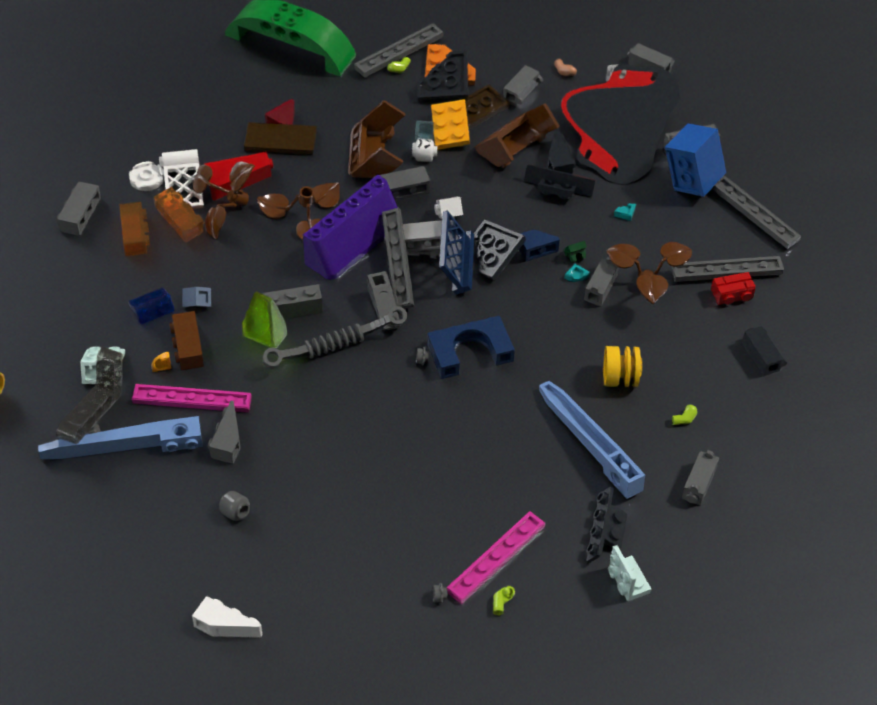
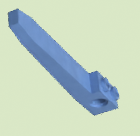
M550 381L539 385V391L546 404L604 467L603 473L624 497L628 499L642 492L645 474L626 453L561 388Z
M199 416L59 439L39 445L38 452L40 459H64L162 446L163 452L195 449L203 446Z

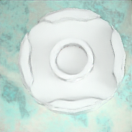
M141 162L135 165L133 170L129 172L130 183L134 188L141 191L154 190L160 187L165 180L164 169L159 164H153V162Z

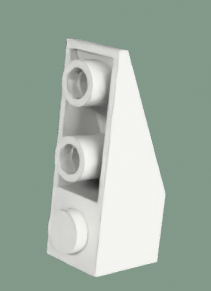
M206 596L192 615L194 627L211 636H262V628L258 620L242 615L235 608L230 609L218 599H211Z

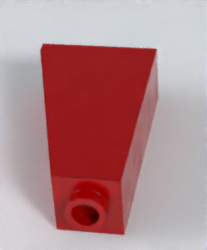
M267 152L204 164L211 167L213 172L209 182L229 191L232 190L230 186L232 182L229 179L230 172L237 162L255 165L241 189L271 177V169L274 168L272 158H268ZM209 186L213 201L227 196V193Z

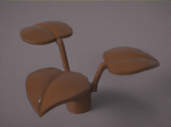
M237 162L233 166L229 177L232 182L230 184L232 190L230 191L209 182L213 175L211 167L201 165L198 168L193 180V190L198 194H202L206 190L207 185L227 193V199L230 202L218 204L216 208H210L206 215L205 227L213 238L218 239V234L224 224L226 217L224 207H236V205L244 207L247 205L249 195L240 189L245 184L255 165Z
M326 183L314 188L302 187L299 195H296L290 205L288 199L282 194L273 193L257 197L258 206L269 218L280 219L285 216L286 210L289 211L299 200L300 205L307 208V221L299 222L296 227L298 237L303 240V234L320 221V219H310V206L312 203H318L322 208L336 206L340 198V183Z
M668 242L661 247L660 254L664 258L659 263L656 271L645 270L642 272L640 263L637 260L640 257V251L635 246L617 244L606 251L611 262L619 268H630L634 263L636 264L639 276L636 282L637 288L651 304H655L668 289L667 280L658 275L663 263L667 261L670 266L678 267L688 262L692 256V250L689 247L678 242Z

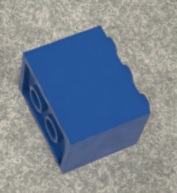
M688 123L665 146L675 191L704 197L726 174L718 129Z

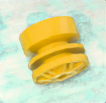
M605 346L603 362L604 386L618 387L620 378H623L624 386L628 387L631 378L632 386L638 387L640 377L642 376L640 348L633 347L631 355L630 347L626 346L624 355H621L619 346Z

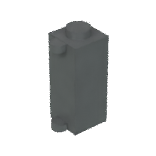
M639 43L628 52V65L659 67L670 72L674 64L673 58ZM653 72L652 76L657 77L658 73Z
M525 65L504 87L503 97L510 104L518 107L538 83L543 81V78L539 76V71Z
M609 257L607 260L602 258L585 289L584 301L602 306L618 276L619 267L611 262Z
M707 450L706 453L699 452L685 484L682 499L701 506L719 461V457L714 456L712 451Z

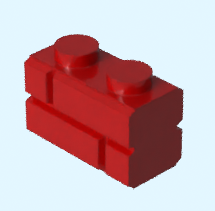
M749 272L714 278L711 285L712 294L718 305H730L741 300L749 301L754 297L756 289Z

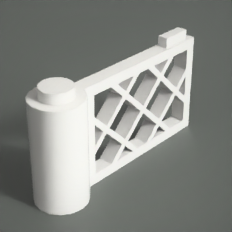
M197 149L162 153V156L159 157L160 167H164L166 198H163L164 209L168 208V212L204 208L202 194H198L187 187L193 182L199 168ZM188 170H196L193 176L186 174ZM168 172H177L178 175L172 178L168 175ZM182 176L188 179L184 184L178 182ZM174 184L180 187L176 192L170 190ZM183 190L190 193L186 198L179 195ZM195 196L199 199V202L191 203L189 200ZM175 198L181 201L178 205H171Z

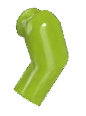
M687 405L682 415L672 416V424L692 423L697 415V408L694 405Z
M504 587L494 594L493 613L495 615H502L504 613V604L515 595L513 587Z

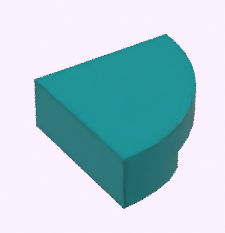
M629 203L627 206L618 207L614 212V216L631 221L636 204Z
M574 264L567 271L564 279L574 282L583 281L590 276V272Z

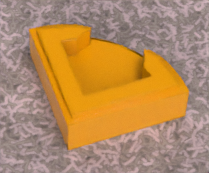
M169 352L162 353L153 360L151 364L152 372L172 369Z

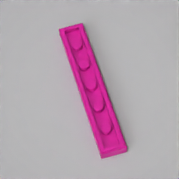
M135 384L132 403L223 411L232 400L234 401L235 412L249 413L252 394Z
M529 511L447 587V593L462 605L545 527V522Z

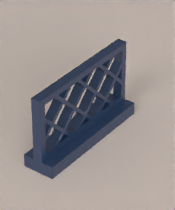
M446 210L442 213L439 267L451 280L452 291L457 295L472 290L474 234L471 230L465 232L449 211Z

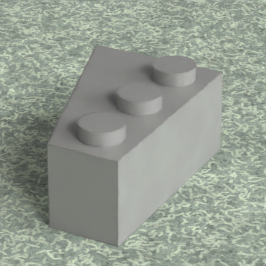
M442 220L403 224L407 255L419 256V254L431 255L430 258L435 259L437 256H440Z

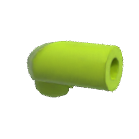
M404 57L401 62L389 63L388 71L402 73L411 61L408 57Z

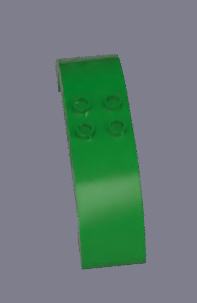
M281 0L251 1L225 31V36L240 40L248 30H252L325 56L326 72L341 76L356 57L355 50L350 41L335 24L313 11Z

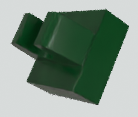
M584 240L568 245L563 251L565 256H568L571 262L574 263L577 261L576 254L580 255L581 260L586 258L585 248H587Z

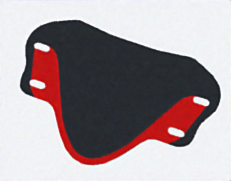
M627 64L617 65L606 83L582 87L567 93L562 99L561 107L567 120L582 137V143L577 152L578 161L595 169L606 180L613 183L629 184L638 180L652 168L656 147L669 116L680 100V93L677 81L669 71L659 67H635ZM626 70L627 73L625 77L621 79L619 77L621 71ZM653 72L658 73L655 81L651 80ZM587 150L592 151L589 159L584 157ZM613 167L618 168L615 176L610 175Z

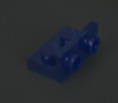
M163 287L128 301L130 308L136 313L140 324L174 311L170 294Z

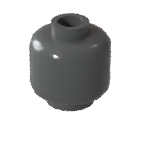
M229 491L220 499L219 509L224 516L238 521L248 515L250 503L244 495L236 491Z

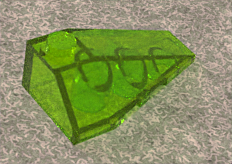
M256 291L253 294L249 304L250 307L245 314L246 316L242 321L243 336L269 348H277L287 336L286 322L274 300Z

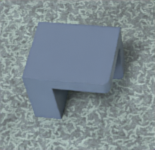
M183 288L182 306L211 307V288Z

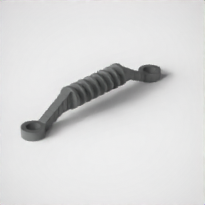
M394 306L389 310L388 315L379 318V320L377 319L362 326L356 323L354 324V330L351 326H348L347 333L341 328L340 335L335 330L333 331V337L327 333L325 340L320 335L319 342L312 338V344L305 340L304 345L298 348L285 350L269 348L263 354V363L268 368H276L286 358L308 356L311 359L313 358V352L320 356V349L326 354L328 353L327 347L331 351H335V344L341 349L342 342L346 347L349 346V340L352 344H356V337L362 342L365 335L388 324L393 326L403 325L407 318V312L400 306ZM399 312L402 315V319L395 320L392 314ZM269 354H275L278 357V360L276 362H270L268 361L267 356Z

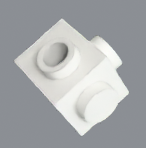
M460 197L436 200L434 209L435 214L439 218H442V213L446 210L449 211L454 219L455 216L463 215Z

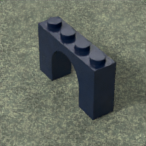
M500 316L489 317L427 333V346L441 379L460 375V362L454 349L459 344L467 341H475L485 345L490 351L496 366L514 362L515 349Z

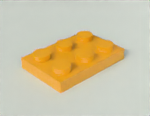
M465 99L431 105L434 139L437 150L469 145L470 137Z

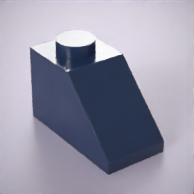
M538 230L521 233L527 240L520 247L519 251L526 262L559 252V237Z

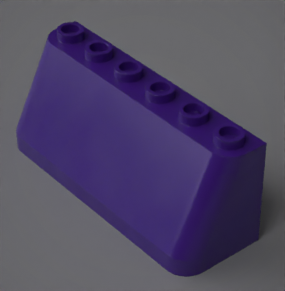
M377 175L303 234L305 265L324 278L333 280L338 278L385 239L382 212L398 208L386 179Z

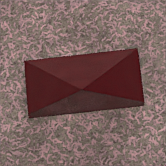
M290 99L265 113L266 123L293 125L295 115L294 100Z

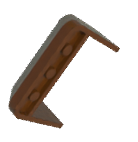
M383 100L353 127L350 140L348 174L355 178H373L377 175L392 173L403 163V160L385 150V142L394 136V125L405 117L404 112Z
M544 103L514 118L477 144L475 149L495 166L504 168L514 160L513 155L536 140L537 142L544 140L548 132L560 126L547 104Z

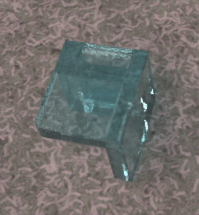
M416 120L415 143L418 139L433 140L434 122Z

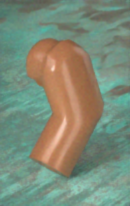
M557 59L554 62L559 74L562 76H574L577 72L576 68L572 65H564L561 59Z

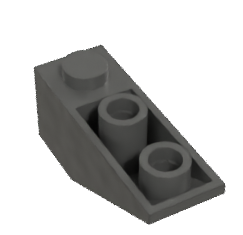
M386 271L368 275V291L379 319L388 315L389 310L396 306ZM398 312L392 314L395 320H399ZM388 324L382 327V331L399 328L401 326H393L391 324Z
M231 400L228 407H225L223 410L221 423H217L215 435L213 438H210L208 449L212 459L234 464L241 447L234 401Z

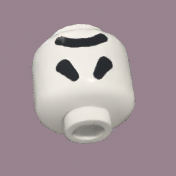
M418 139L416 143H413L412 157H415L416 161L431 162L433 156L437 157V146H434L433 140Z

